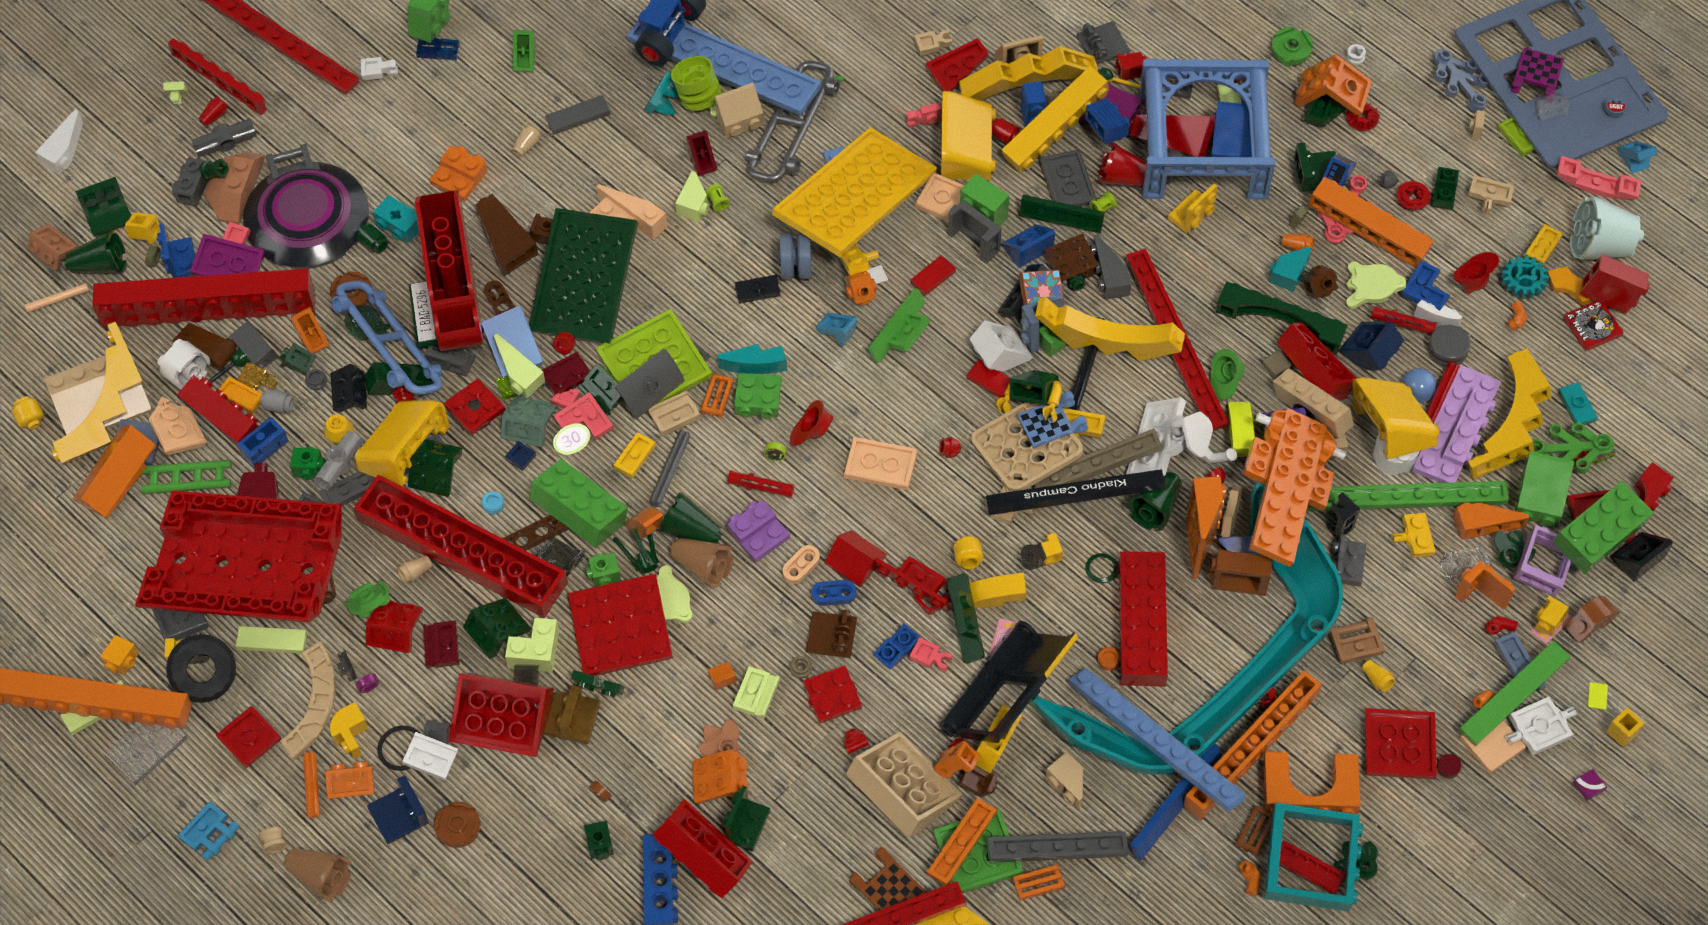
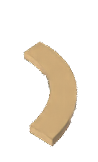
M321 641L302 652V656L309 666L312 678V692L308 710L303 720H300L298 725L286 737L280 740L281 745L293 761L310 748L320 736L331 716L336 695L335 672L328 652Z

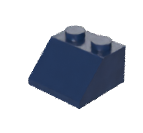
M1362 321L1340 348L1339 352L1366 370H1382L1387 366V362L1398 352L1399 347L1405 340L1393 322Z

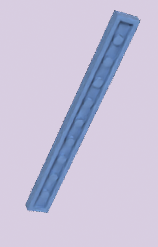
M1085 667L1069 678V685L1224 810L1230 812L1245 800V793L1089 669Z

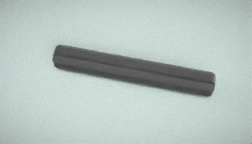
M679 431L649 499L650 505L655 507L661 506L689 442V432Z

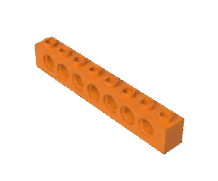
M1304 670L1212 768L1235 785L1318 697L1322 684ZM1194 786L1186 795L1183 806L1202 820L1217 803Z

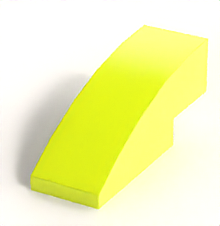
M1228 402L1231 448L1236 451L1237 457H1248L1251 442L1255 438L1250 402Z

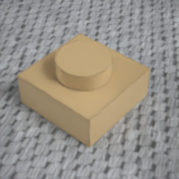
M1477 110L1475 118L1470 119L1469 130H1472L1471 139L1480 140L1485 111Z

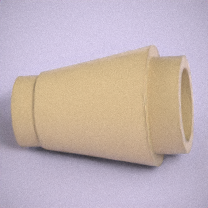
M530 125L522 128L512 148L513 152L522 157L539 141L541 134Z
M425 555L424 557L401 563L397 571L404 583H412L431 568L432 563L429 557Z

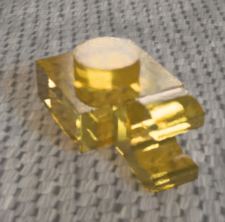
M248 362L237 378V381L257 391L260 386L274 390L278 382L274 381L275 376L268 374L265 368Z

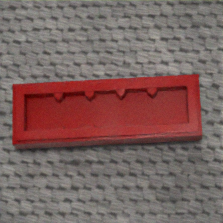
M1282 841L1279 866L1330 894L1336 895L1346 877V873L1287 841Z

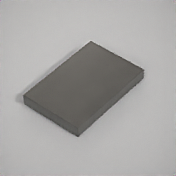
M1080 149L1039 158L1052 201L1083 207L1089 205L1091 200H1097Z

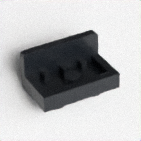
M348 364L330 373L332 404L335 412L340 413L355 405L361 409L367 408L365 373L363 370Z

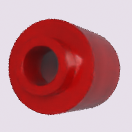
M996 118L992 122V136L1006 144L1020 133V127L1003 118Z

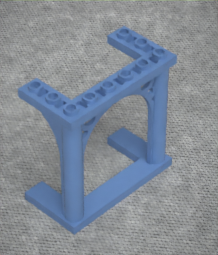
M1143 60L1139 98L1142 99V102H1146L1148 157L1142 191L1143 199H1164L1167 176H1250L1247 200H1268L1275 168V158H1271L1266 82L1269 60ZM1166 79H1177L1179 83L1173 85L1168 83ZM1235 79H1244L1242 85H1236L1233 81ZM1197 82H1214L1234 90L1240 95L1242 103H1246L1249 111L1252 157H1168L1166 107L1170 98L1184 86Z

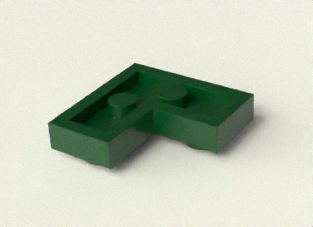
M573 670L571 677L572 680L577 682L576 686H579L581 689L593 692L594 688L603 690V695L614 698L616 694L623 695L625 688L621 684L599 679L594 675Z

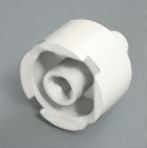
M178 339L166 354L160 356L157 364L160 366V374L181 390L193 375L198 379L206 377L208 372L205 369L207 364L210 366V358L190 342Z
M1378 434L1372 453L1378 469L1389 475H1398V473H1407L1412 470L1419 451L1387 459L1383 454V450L1386 449L1385 440L1380 441Z

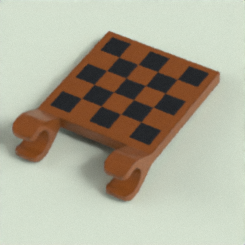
M883 847L877 850L875 857L885 867L866 884L862 877L855 872L849 879V883L860 891L879 911L927 892Z

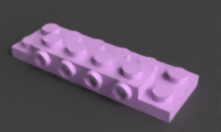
M1460 365L1434 422L1439 428L1437 446L1421 450L1412 472L1439 483H1455L1464 464L1469 465L1468 461L1473 456V452H1470L1472 446L1477 447L1481 435L1478 434L1480 429L1485 430L1489 421V418L1486 417L1487 413H1492L1497 401L1494 398L1500 387V380Z

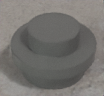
M313 369L308 372L305 378L306 385L312 390H320L327 384V376L323 371Z

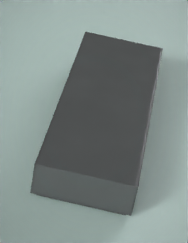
M603 95L547 114L545 117L552 134L555 135L608 116L611 113Z

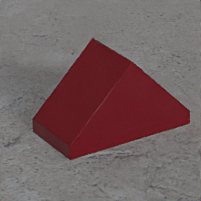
M707 130L686 136L688 154L697 176L718 170Z

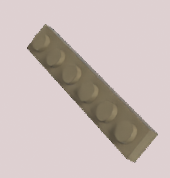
M1155 428L1082 456L1034 485L1035 488L1084 481L1161 451L1163 447Z

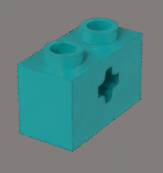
M390 195L373 211L376 226L381 230L389 231L397 240L402 239L409 243L419 232L416 211Z

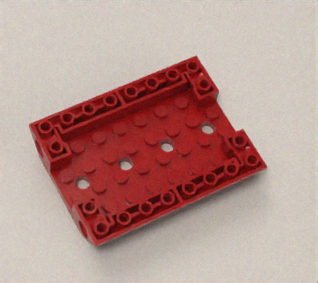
M172 490L160 525V530L165 537L156 566H147L135 606L138 608L309 623L320 614L342 538L341 504ZM180 557H186V560L182 563H176ZM224 560L229 561L224 567H218L220 562ZM271 564L269 569L261 571L263 565ZM314 568L310 574H303L305 569Z

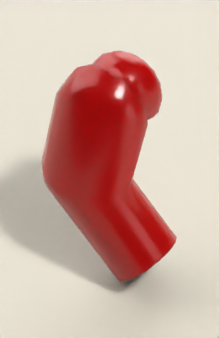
M1496 616L1486 623L1485 630L1490 635H1495L1503 629L1515 632L1518 621Z

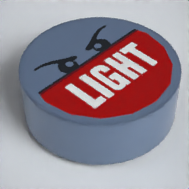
M1612 96L1607 99L1604 109L1609 116L1620 117L1624 114L1627 104L1623 98Z

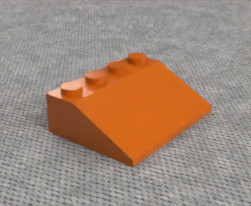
M1221 477L1193 478L1186 515L1193 579H1198L1215 538L1216 529L1220 528L1219 519H1222L1224 498H1226V486L1222 485Z

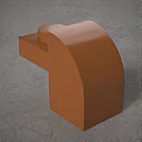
M1598 596L1578 610L1579 613L1565 627L1579 643H1582L1596 629L1606 627L1620 612L1606 596Z

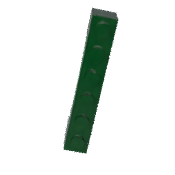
M1227 281L1217 301L1216 313L1235 320L1237 316L1259 315L1275 318L1289 324L1303 323L1335 356L1338 354L1348 324L1338 319L1325 317L1318 312L1303 309L1299 305H1292L1283 302L1279 298H1272L1257 290H1250L1237 283Z

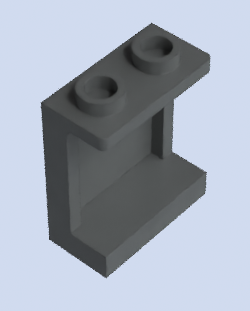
M964 200L950 209L948 213V235L952 238L961 231L981 246L980 260L987 264L1000 252L1002 228Z

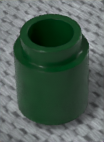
M372 224L362 225L357 232V239L370 251L377 254L382 253L389 244L387 237Z

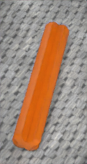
M309 752L303 755L306 811L308 818H317L320 816L317 758L314 752Z

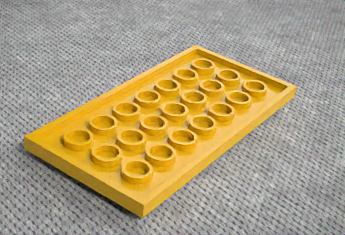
M870 127L776 205L772 210V215L838 257H841L924 185L933 173H936L937 167Z

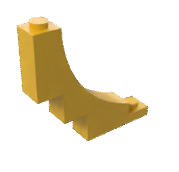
M1058 46L1042 56L1028 53L1010 64L997 60L959 81L961 95L982 101L997 93L1022 86L1024 83L1075 79L1089 66L1093 67L1098 73L1099 70L1094 56Z
M1047 297L1039 298L1035 314L1038 320L1072 349L1095 345L1105 355L1128 351L1138 361L1182 351L1185 333L1173 322L1160 325L1115 323L1084 314L1068 305L1058 308Z
M116 321L108 324L109 331L106 332L110 343H116V345L105 349V380L95 406L77 428L63 438L53 442L55 448L51 449L56 462L60 460L63 465L109 446L111 440L104 424L128 414L119 394L143 384Z
M1528 348L1514 352L1507 357L1509 370L1516 384L1514 402L1505 422L1483 444L1485 454L1478 455L1468 461L1470 474L1473 479L1528 457L1530 451L1534 452L1533 441L1528 432L1543 426L1542 413L1537 404L1552 398L1550 384Z

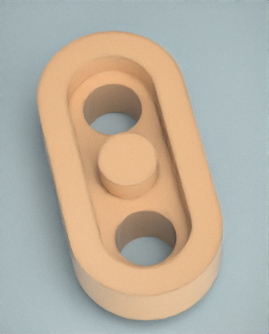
M812 545L800 548L783 566L784 580L790 584H798L803 581L819 564V550ZM807 557H811V558H812L811 561H806L805 559H806ZM792 572H796V573H797L796 576H791L790 574H791Z

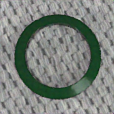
M1098 553L1088 559L1085 570L1087 576L1092 581L1108 583L1117 576L1118 564L1112 556ZM1098 557L1107 558L1113 563L1114 571L1109 577L1098 578L1090 571L1091 562Z

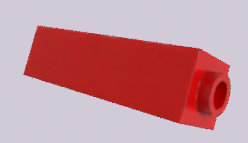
M1136 115L1132 119L1130 135L1148 141L1147 115ZM1166 115L1167 147L1196 157H1205L1217 117Z

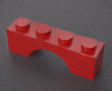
M1651 462L1634 487L1640 499L1654 512L1661 503L1658 501V498L1660 496L1665 498L1672 489V486L1669 484L1674 477ZM1636 533L1628 538L1626 542L1629 543Z

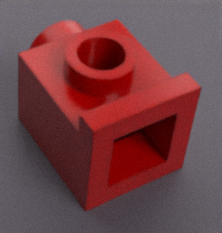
M1141 51L1128 53L1124 56H1121V53L1116 54L1115 67L1120 79L1127 81L1141 77L1143 60L1147 59L1145 55H1142Z

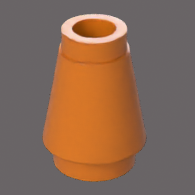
M1284 234L1282 246L1295 251L1309 247L1313 251L1315 238L1311 237L1310 234Z

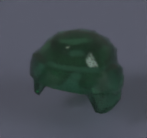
M363 304L355 306L375 333L379 335L388 333L386 330L390 328V324L383 323L376 309ZM347 312L344 319L347 331L359 341L368 340L369 338L351 314Z

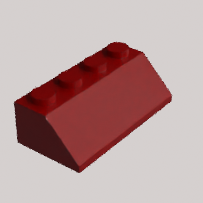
M686 799L680 802L653 833V836L661 846L666 847L677 861L689 868L696 878L702 880L709 887L710 891L721 899L740 881L753 863L746 854Z

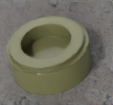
M150 245L146 253L145 264L155 267L160 258V247Z

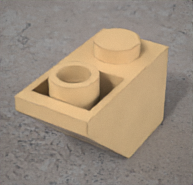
M1065 752L1047 768L1046 781L1053 789L1057 788L1063 794L1064 800L1069 805H1074L1079 809L1083 798V766L1068 752Z

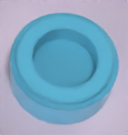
M494 491L486 493L482 498L483 510L492 515L500 513L504 508L503 496Z

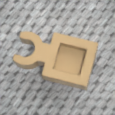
M943 30L938 35H935L934 31L914 35L920 56L939 52L940 46H952V38L944 39L949 37V30Z

